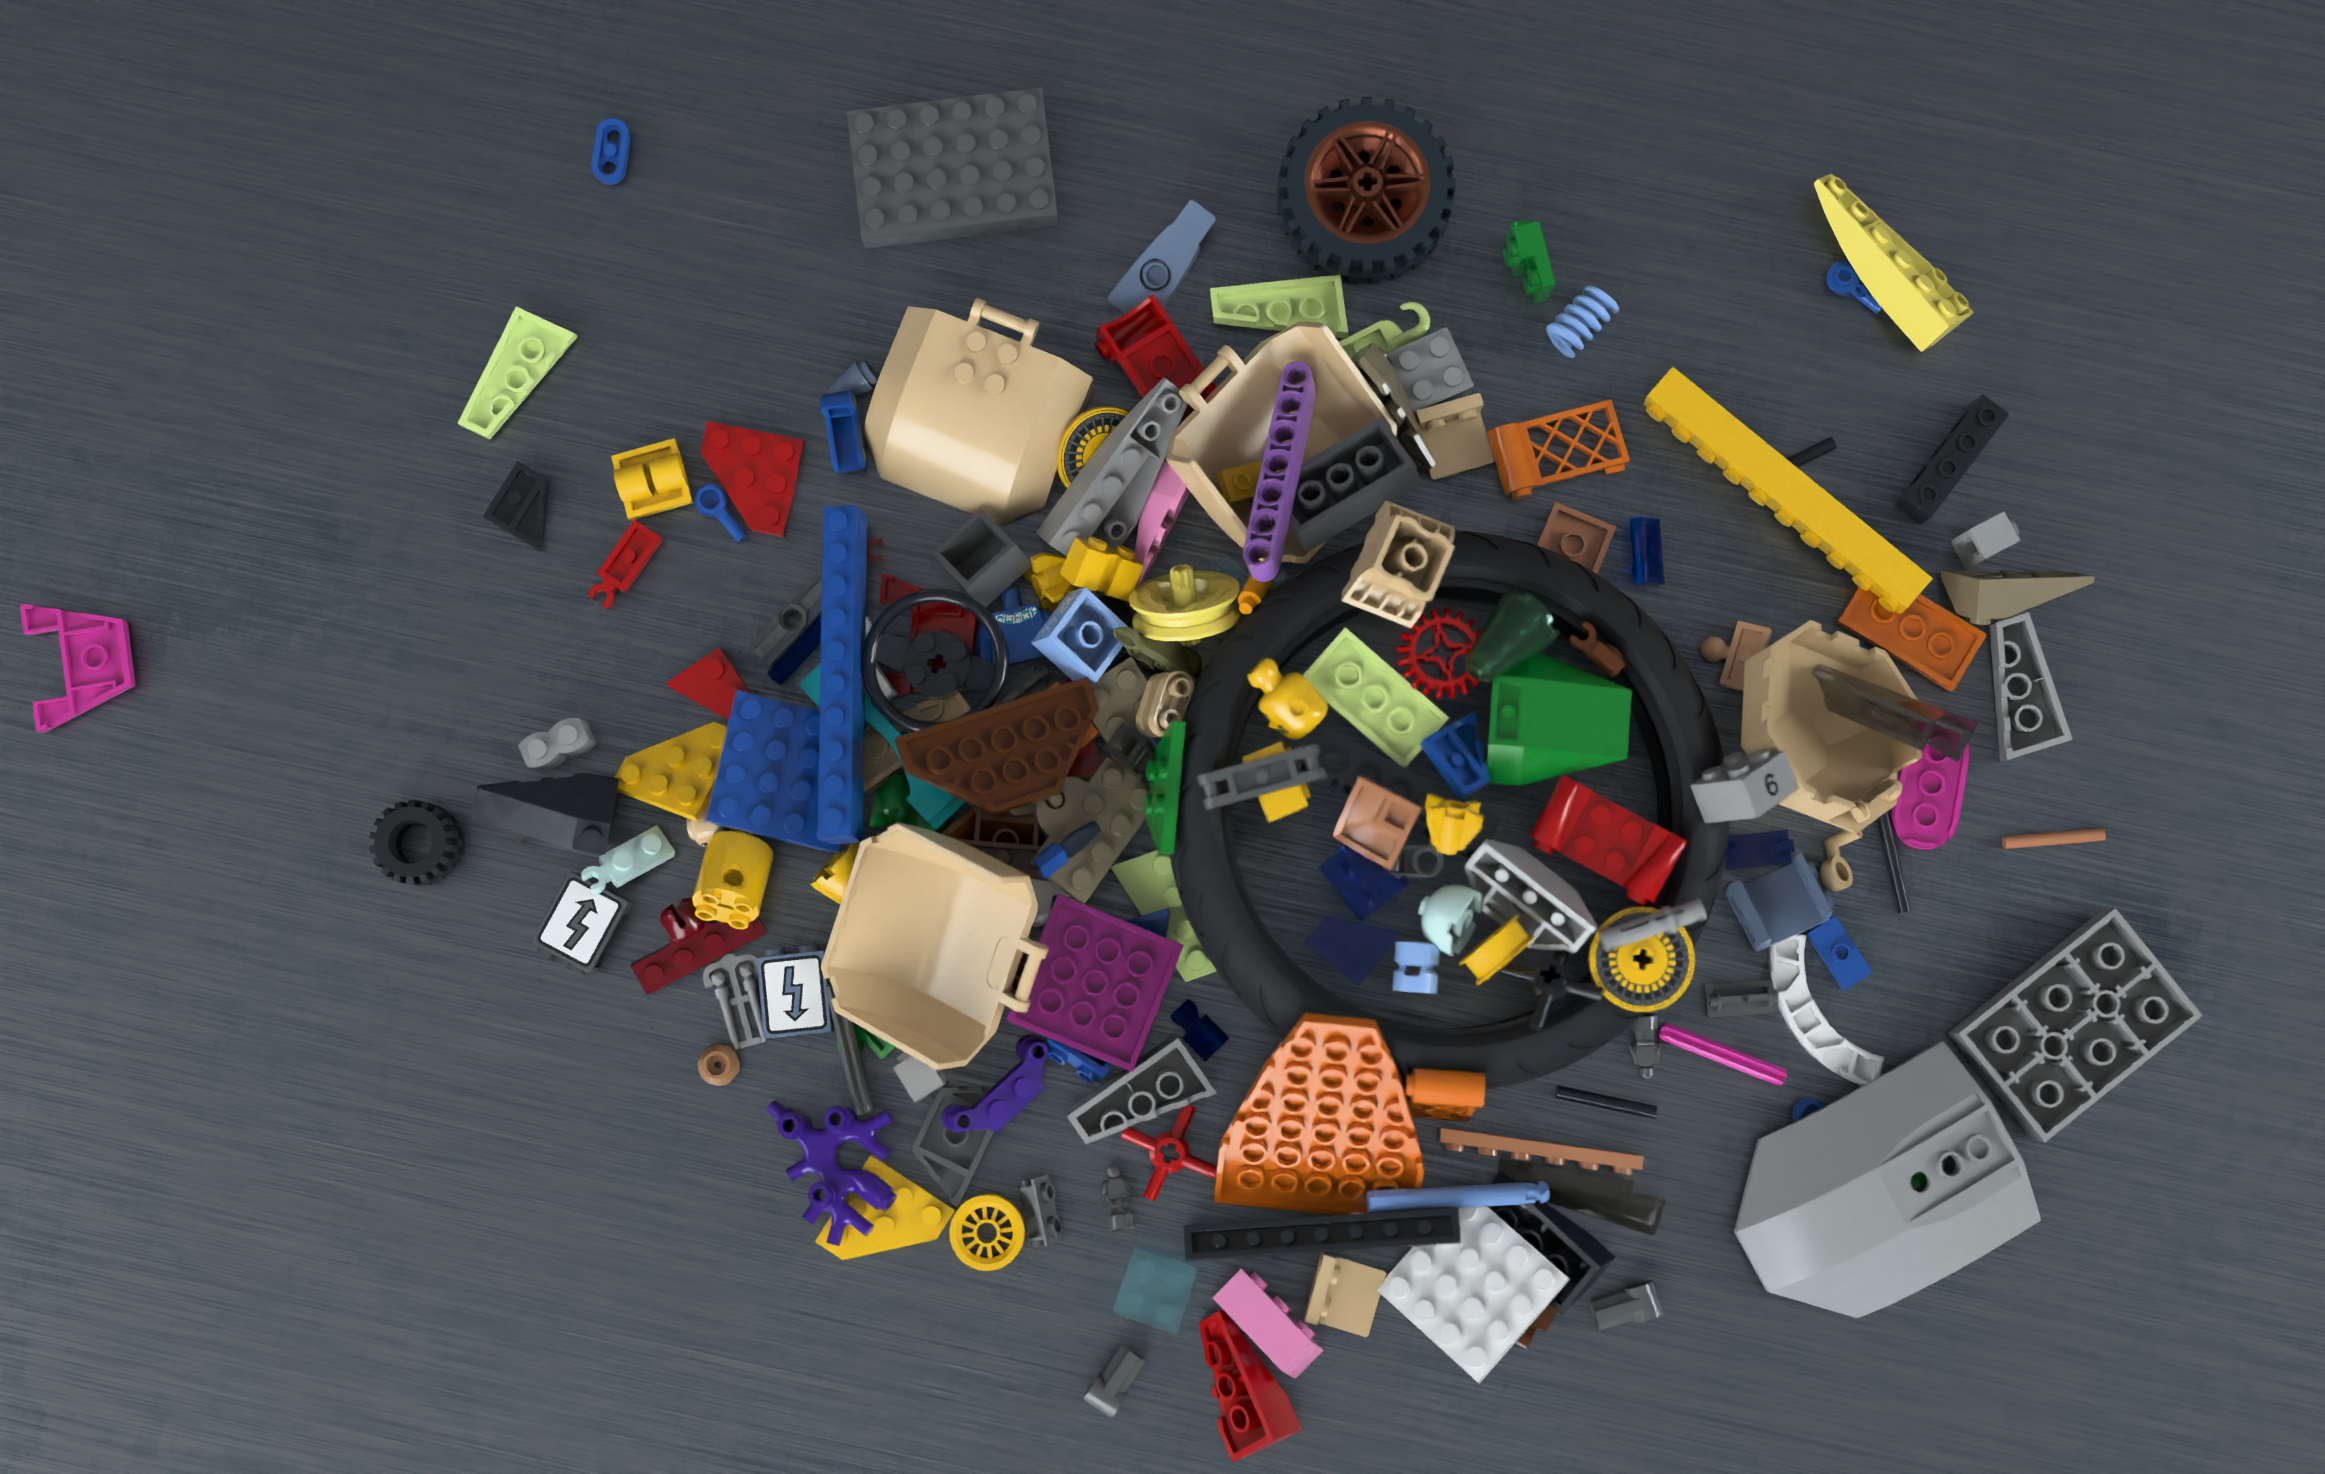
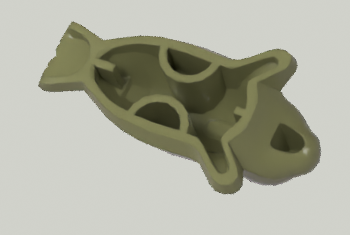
M1117 627L1113 630L1114 637L1126 648L1129 655L1151 673V676L1157 673L1183 671L1190 675L1195 685L1202 668V659L1198 652L1188 647H1182L1178 641H1161L1146 638L1143 634L1129 627Z

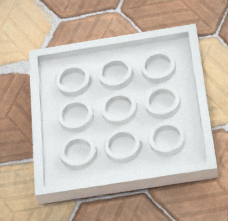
M1487 1206L1458 1208L1461 1244L1412 1247L1377 1290L1479 1384L1570 1280Z

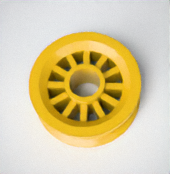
M1518 914L1485 938L1459 962V965L1465 963L1478 978L1475 983L1476 985L1498 971L1536 937L1535 934L1529 936L1516 921L1519 917Z
M987 1193L974 1196L959 1207L952 1218L949 1235L955 1254L964 1264L976 1270L992 1271L1006 1266L1017 1256L1025 1240L1026 1228L1020 1210L1012 1201L998 1194ZM988 1207L995 1208L991 1217L988 1215ZM982 1208L983 1219L975 1211L976 1209ZM1000 1210L1005 1214V1216L1002 1217L999 1221H997L996 1217ZM969 1214L972 1215L977 1224L966 1220ZM1006 1220H1010L1012 1226L1001 1227V1224ZM991 1223L995 1226L997 1236L994 1240L985 1241L980 1237L979 1227L981 1224ZM965 1225L974 1230L963 1232V1226ZM1013 1231L1012 1239L1002 1235V1233ZM974 1237V1240L966 1245L964 1238ZM998 1240L1010 1245L1005 1250ZM978 1243L979 1248L975 1254L970 1248ZM992 1245L999 1251V1255L993 1256ZM984 1247H987L988 1257L981 1256Z

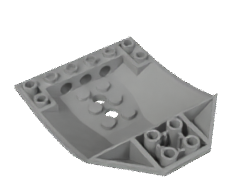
M1939 1041L1855 1091L1773 1133L1758 1138L1734 1233L1766 1292L1859 1318L1891 1305L1952 1274L2041 1221L2025 1163L1992 1102L1944 1041ZM1948 1155L1955 1161V1169L1949 1175L1945 1174L1942 1169V1161ZM1916 1172H1922L1927 1178V1186L1921 1192H1916L1911 1186V1177Z

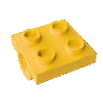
M675 438L611 456L615 469L613 471L615 484L630 521L694 503L679 446Z

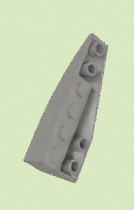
M1163 378L1129 412L1071 482L1037 530L1036 534L1065 556L1068 555L1075 537L1088 540L1090 536L1106 542L1108 544L1107 547L1116 549L1117 545L1122 546L1138 523L1167 454L1171 434L1179 426L1188 403L1179 395V388Z

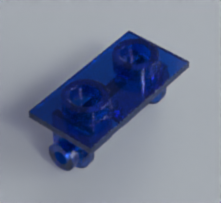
M1788 830L1729 836L1725 870L1792 863L1791 852H1794L1795 849L1794 841L1789 839Z

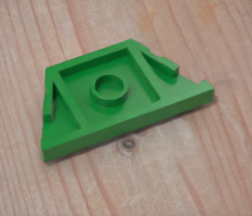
M1180 721L1170 722L1152 754V760L1148 761L1146 767V779L1150 781L1149 794L1144 796L1143 813L1147 814L1146 823L1157 850L1163 854H1174L1186 722Z

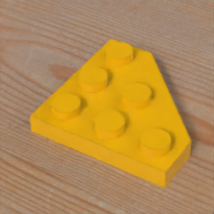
M712 722L626 756L614 778H619L617 792L685 818L698 821L702 812L709 805L727 726Z
M870 1155L862 1169L876 1174L894 1188L893 1193L897 1195L895 1202L884 1212L881 1209L876 1210L855 1192H850L846 1196L847 1204L874 1225L873 1230L867 1236H864L852 1225H847L844 1229L840 1246L827 1243V1238L831 1228V1215L815 1242L842 1260L935 1240L940 1236L956 1209L875 1156Z

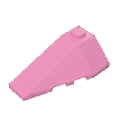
M1164 461L1139 520L1134 557L1144 565V568L1135 587H1138L1145 581L1190 494V490L1168 462Z

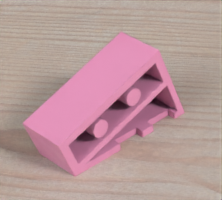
M1240 1269L1217 1292L1213 1299L1282 1372L1296 1379L1323 1351L1312 1338L1315 1333L1301 1319L1296 1322L1288 1314L1292 1309L1278 1295L1272 1298L1264 1290L1268 1284L1255 1271L1249 1275L1243 1269Z

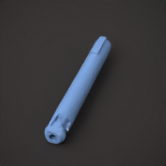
M1538 1181L1537 1184H1534V1182L1374 1190L1367 1191L1366 1193L1367 1212L1379 1213L1454 1207L1520 1205L1535 1203L1536 1200H1539L1540 1203H1545L1549 1200V1187L1547 1183Z

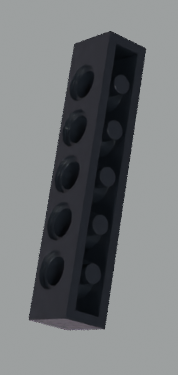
M1321 723L1312 730L1304 745L1306 747L1318 744L1320 755L1317 756L1320 767H1324L1327 778L1333 780L1330 786L1344 794L1349 795L1350 791L1353 790L1357 782V771L1361 768H1369L1374 772L1377 784L1387 789L1391 784H1399L1405 789V798L1417 804L1422 800H1426L1427 794L1431 793L1444 798V800L1468 802L1465 799L1459 801L1454 793ZM1330 752H1339L1344 757V767L1338 770L1331 769L1326 763V755ZM1304 759L1298 760L1297 762L1302 764L1300 770L1307 772ZM1482 808L1479 810V814L1483 815L1481 830L1467 844L1465 849L1457 851L1458 854L1468 859L1472 857L1486 839H1492L1502 820ZM1419 815L1415 824L1424 828L1422 834L1431 839L1427 818Z

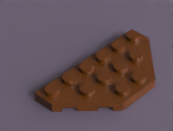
M1086 677L896 737L895 744L906 773L981 810L997 815L1058 795L1099 707Z

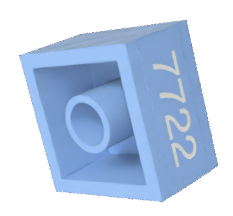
M1084 587L1067 593L1031 644L1072 681L1087 677L1091 684L1099 680L1123 647L1114 637L1113 630L1117 627L1128 628V626Z

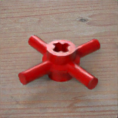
M1191 1105L1182 1107L1172 1131L1161 1133L1155 1138L1131 1127L1124 1129L1120 1138L1149 1150L1151 1162L1155 1166L1143 1197L1155 1202L1167 1174L1177 1172L1184 1166L1214 1179L1217 1166L1191 1155L1189 1145L1184 1138L1196 1110L1195 1107ZM1169 1143L1175 1144V1151L1179 1153L1177 1159L1171 1157V1161H1165L1163 1159L1164 1153L1160 1151L1162 1145L1168 1147Z

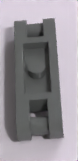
M1318 744L1197 776L1199 787H1203L1206 799L1203 800L1206 811L1327 778L1324 767L1321 768L1317 755H1320ZM1304 759L1307 772L1298 774L1294 761ZM1226 780L1229 793L1220 795L1217 782Z

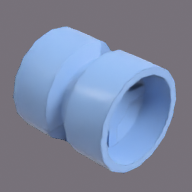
M1417 942L1395 943L1394 961L1399 964V968L1393 973L1392 991L1437 994L1438 974L1433 971V968L1439 964L1440 950L1435 944ZM1412 966L1421 967L1419 976H1412Z

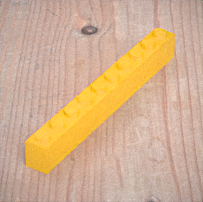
M1674 367L1666 373L1647 395L1643 405L1647 407L1646 412L1658 422L1663 420L1673 428L1671 431L1677 439L1684 443L1690 442L1698 449V455L1704 461L1710 464L1713 462L1724 470L1723 475L1735 485L1740 483L1750 491L1748 495L1754 502L1761 506L1767 505L1775 512V518L1786 527H1794L1801 533L1800 538L1808 546L1821 549L1827 554L1826 559L1831 565L1840 570L1844 568L1853 576V582L1865 591L1871 590L1879 597V603L1888 611H1896L1899 614L1903 613L1933 579Z

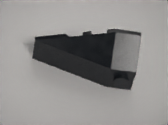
M591 773L573 774L572 777L555 779L553 777H544L539 781L522 783L520 781L478 785L471 819L570 849L605 855L619 778Z
M1500 1172L1491 1184L1514 1183L1516 1181ZM1536 1200L1535 1203L1487 1206L1570 1279L1549 1303L1561 1315L1598 1280L1615 1259V1256L1589 1232L1546 1202L1540 1203L1539 1200Z

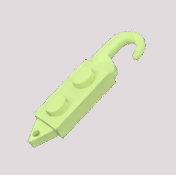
M1416 302L1404 303L1400 306L1401 310H1414L1419 315L1420 320L1417 326L1402 332L1394 322L1381 320L1349 336L1348 339L1339 341L1350 359L1360 349L1371 343L1383 349L1387 354L1392 350L1420 339L1427 333L1430 327L1428 311L1423 305Z

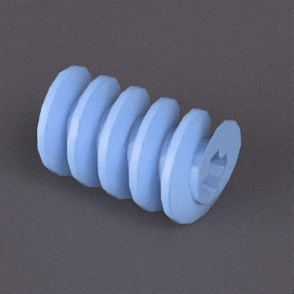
M1587 285L1582 289V295L1578 294L1575 296L1573 304H1568L1564 308V313H1560L1555 317L1556 323L1551 322L1546 328L1548 337L1562 354L1569 358H1574L1575 354L1571 347L1582 350L1584 344L1580 338L1591 341L1593 335L1589 328L1597 332L1600 331L1602 326L1598 319L1609 322L1611 318L1606 310L1617 313L1619 307L1607 293L1597 287Z

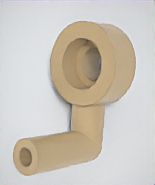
M1844 830L1826 838L1824 842L1827 860L1821 864L1820 879L1832 891H1841L1850 887L1853 883L1852 871L1848 863L1840 856L1839 847L1861 838L1863 835L1862 830L1857 834Z

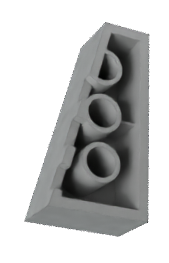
M2027 612L1990 625L2000 762L2073 740L2030 613Z
M1174 1034L1139 1058L1133 1072L1126 1069L1122 1070L1065 1110V1114L1084 1143L1088 1144L1127 1129V1127L1148 1121L1160 1114L1173 1109H1179L1189 1105L1191 1102L1217 1093L1180 1039Z

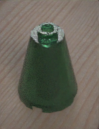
M1511 589L1501 597L1465 657L1466 671L1474 680L1490 682L1551 646L1557 640L1559 631L1558 629L1555 632L1553 631L1551 624L1555 620L1552 614L1534 596L1527 592L1520 596L1514 594L1518 589Z

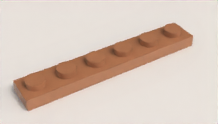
M1438 1127L1436 1140L1444 1142V1149L1464 1152V1146L1466 1145L1478 1147V1154L1497 1156L1498 1150L1511 1152V1158L1526 1161H1531L1532 1155L1545 1156L1544 1163L1565 1166V1159L1579 1161L1578 1168L1598 1170L1599 1164L1612 1166L1611 1172L1632 1175L1633 1169L1642 1170L1644 1156L1443 1127Z

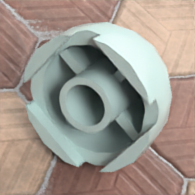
M1445 885L1436 890L1431 897L1427 895L1419 907V915H1422L1421 927L1427 941L1430 944H1435L1440 951L1450 956H1454V952L1460 953L1476 927V923L1472 922L1474 911L1481 913L1483 905L1482 893L1462 885Z

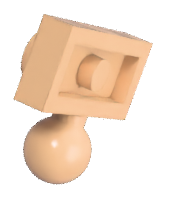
M1738 621L1730 646H1726V643L1717 636H1710L1703 640L1700 646V653L1706 661L1714 663L1726 659L1719 682L1721 686L1743 691L1745 661L1768 646L1772 630L1768 627Z

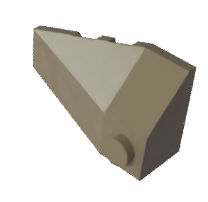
M1374 343L1360 349L1351 360L1396 421V438L1415 463L1417 473L1420 474L1432 469L1436 465L1435 459L1395 368L1389 362L1388 355L1383 349L1376 347Z
M1977 569L1941 570V579L1957 615L1970 618V623L1978 625L1991 624V619H2006L2094 583V576L2070 571H2032L2031 577V573L2012 570H2001V574L1983 572V570Z

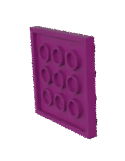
M1058 894L1038 941L1046 945L1049 950L1046 958L1040 962L1028 998L1031 1001L1028 1011L1022 1013L1011 1009L1006 1021L1133 1072L1184 945Z

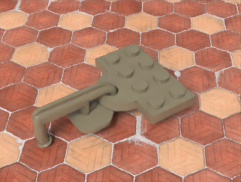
M1107 756L1089 782L1077 777L1067 776L1058 795L1008 811L1014 816L1034 814L1039 830L1047 837V840L1028 865L1037 871L1033 861L1037 859L1040 852L1053 842L1060 844L1069 834L1093 820L1097 822L1101 831L1085 848L1072 858H1068V862L1047 878L1072 898L1085 904L1146 819L1147 814L1143 813V800L1145 794H1149V786Z

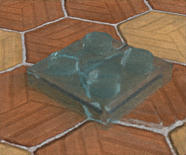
M1134 1247L1113 1313L1177 1335L1198 1268Z

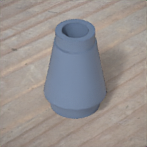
M866 359L861 362L855 361L832 385L828 386L830 393L850 390L857 396L874 389L878 376Z

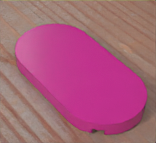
M1929 718L1916 723V735L1922 737V758L1897 771V780L1902 784V792L1897 798V804L1890 809L1889 815L1893 832L1902 843L1918 850H1929L1943 845L1955 834L1959 823L1970 760V744L1967 737H1964V734L1960 731L1961 729L1947 719Z

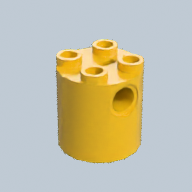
M721 831L713 834L708 840L692 896L693 905L696 907L695 915L705 921L717 920L728 923L735 929H746L749 922L754 921L759 915L774 858L773 850L770 846L753 834L744 831Z

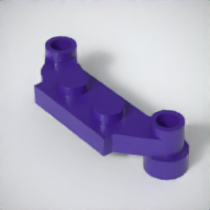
M1032 1035L1021 1037L1016 1044V1054L1021 1059L1020 1062L973 1106L966 1108L960 1104L948 1105L941 1115L944 1127L957 1133L968 1130L989 1129L992 1133L996 1134L1045 1088L1041 1083L1044 1062L1048 1056V1048L1043 1041ZM1036 1046V1047H1037V1051H1036V1053L1033 1055V1054H1032V1050H1033V1048ZM962 1115V1122L957 1124L958 1118Z

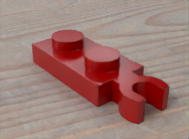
M633 520L596 574L603 578L601 584H596L590 588L588 597L594 600L598 593L605 592L607 598L602 606L607 610L610 609L615 603V592L617 589L625 594L627 593L663 539L636 520Z

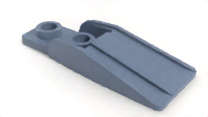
M1190 200L1173 224H1169L1135 261L1108 295V301L1126 314L1142 303L1147 297L1154 294L1164 308L1187 276L1200 251L1199 244L1216 222V217L1196 201Z

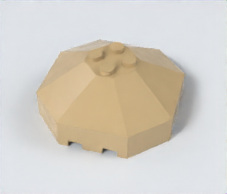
M1809 620L1745 661L1741 747L1746 755L1761 749H1768L1769 752L1785 751L1799 789L1779 802V805L1857 834L1897 804V798L1902 792V784L1897 780V771L1922 758V737L1916 735V723L1923 719V707L1887 651L1878 647H1873L1870 650L1864 649L1859 646L1858 639L1839 631L1830 635L1821 631L1822 624Z

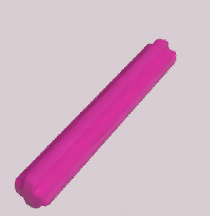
M1663 1022L1659 1028L1657 1037L1660 1040L1775 1085H1782L1786 1079L1787 1070L1783 1067L1667 1022Z

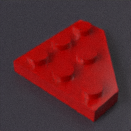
M707 421L700 453L749 528L753 532L785 538L805 441Z

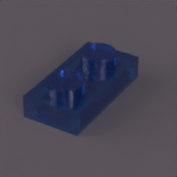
M1642 516L1630 518L1629 538L1632 544V572L1635 584L1648 586L1664 585L1665 576L1660 519Z

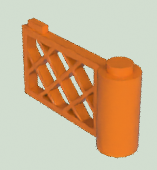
M1612 399L1521 423L1505 424L1486 432L1505 496H1512L1513 500L1531 496V489L1604 470L1605 476L1626 470L1624 464L1630 462ZM1605 409L1609 423L1605 430L1602 431L1588 423L1593 412ZM1587 414L1584 420L1578 417ZM1570 419L1580 425L1574 439L1557 431L1562 420ZM1556 422L1553 428L1547 425ZM1539 427L1550 433L1543 447L1530 440L1527 429ZM1584 428L1600 436L1593 451L1577 442ZM1610 429H1611V432H1612V435H1613V436H1611V435L1608 434V432L1610 431ZM1553 436L1570 445L1563 459L1546 450ZM1604 440L1616 446L1619 458L1608 460L1597 453ZM1573 448L1590 456L1585 467L1577 468L1566 462ZM1534 451L1539 453L1537 458L1535 457ZM1542 456L1559 464L1554 475L1541 477L1538 463ZM1594 459L1597 460L1598 462H1600V463H1596V464L1591 465V463L1593 462ZM1563 467L1566 468L1567 470H1569V471L1560 473Z
M1414 1068L1413 1075H1406L1405 1095L1407 1096L1412 1118L1469 1122L1476 1107H1483L1485 1073Z

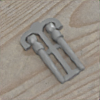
M731 953L725 954L721 961L708 965L703 972L705 988L716 985V998L720 1001L734 1050L768 1041V1039H764L762 1011L757 993L758 985L756 978L753 979L752 974H758V957L752 954L741 956ZM751 961L754 967L751 964H743L740 967V973L745 979L743 981L745 992L748 991V994L743 996L736 968L739 963ZM723 968L729 972L735 998L728 999L730 994L728 986L724 985L725 975L723 972H715L711 976L714 970ZM748 1001L751 1003L760 1036L755 1038L753 1037L744 1003ZM733 1005L738 1006L746 1037L745 1041H738L731 1010Z

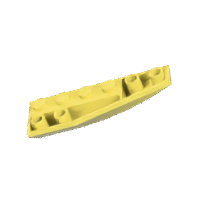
M1831 173L1819 178L1814 183L1829 224L1858 277L1877 303L1921 352L1936 344L1974 313L1969 307L1968 300L1961 293L1955 292L1947 283L1945 274L1940 269L1933 267L1852 193L1840 178Z

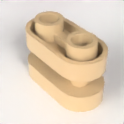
M1183 671L1157 673L1149 678L1136 715V727L1143 736L1148 738L1163 737L1171 721L1182 722L1190 697L1194 691V682L1190 675Z

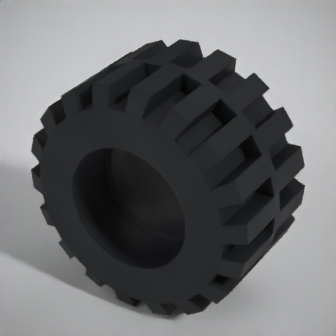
M408 800L407 803L400 801L394 804L395 808H386L382 812L385 817L383 819L377 818L373 824L378 827L377 831L370 832L369 839L374 840V845L369 846L370 853L376 854L377 858L373 859V862L377 867L383 869L381 873L386 877L393 878V881L416 886L431 885L432 881L439 882L445 879V873H452L455 869L452 865L453 862L460 861L462 856L457 852L458 847H463V840L458 838V834H461L462 831L460 826L454 824L456 819L451 814L446 813V810L440 806L418 800ZM421 823L426 825L431 833L432 846L424 859L411 863L403 855L401 842L405 832L411 826Z

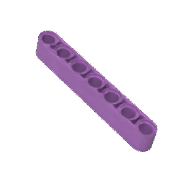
M1300 361L1287 364L1281 373L1243 548V558L1249 572L1256 581L1260 582L1272 580L1280 569L1317 394V387L1309 366ZM1291 439L1290 441H1288V442H1286V443H1282V442L1285 441V440ZM1274 498H1279L1274 502H1270ZM1267 528H1272L1268 532H1263ZM1266 558L1263 562L1256 563L1259 559Z

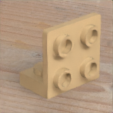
M1480 393L1416 410L1415 416L1436 462V465L1428 470L1431 480H1438L1493 464L1494 457L1480 413L1484 406Z
M1326 1252L1321 1253L1302 1316L1304 1322L1314 1325L1321 1323L1367 1337L1381 1295L1377 1290L1384 1283L1386 1272Z

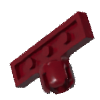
M692 898L678 900L680 905L677 907L682 918L673 904L665 908L660 916V922L667 932L670 942L632 962L631 968L646 995L766 934L767 930L759 915L754 921L749 922L746 929H735L725 922L717 920L705 921L695 915L696 907L693 905Z

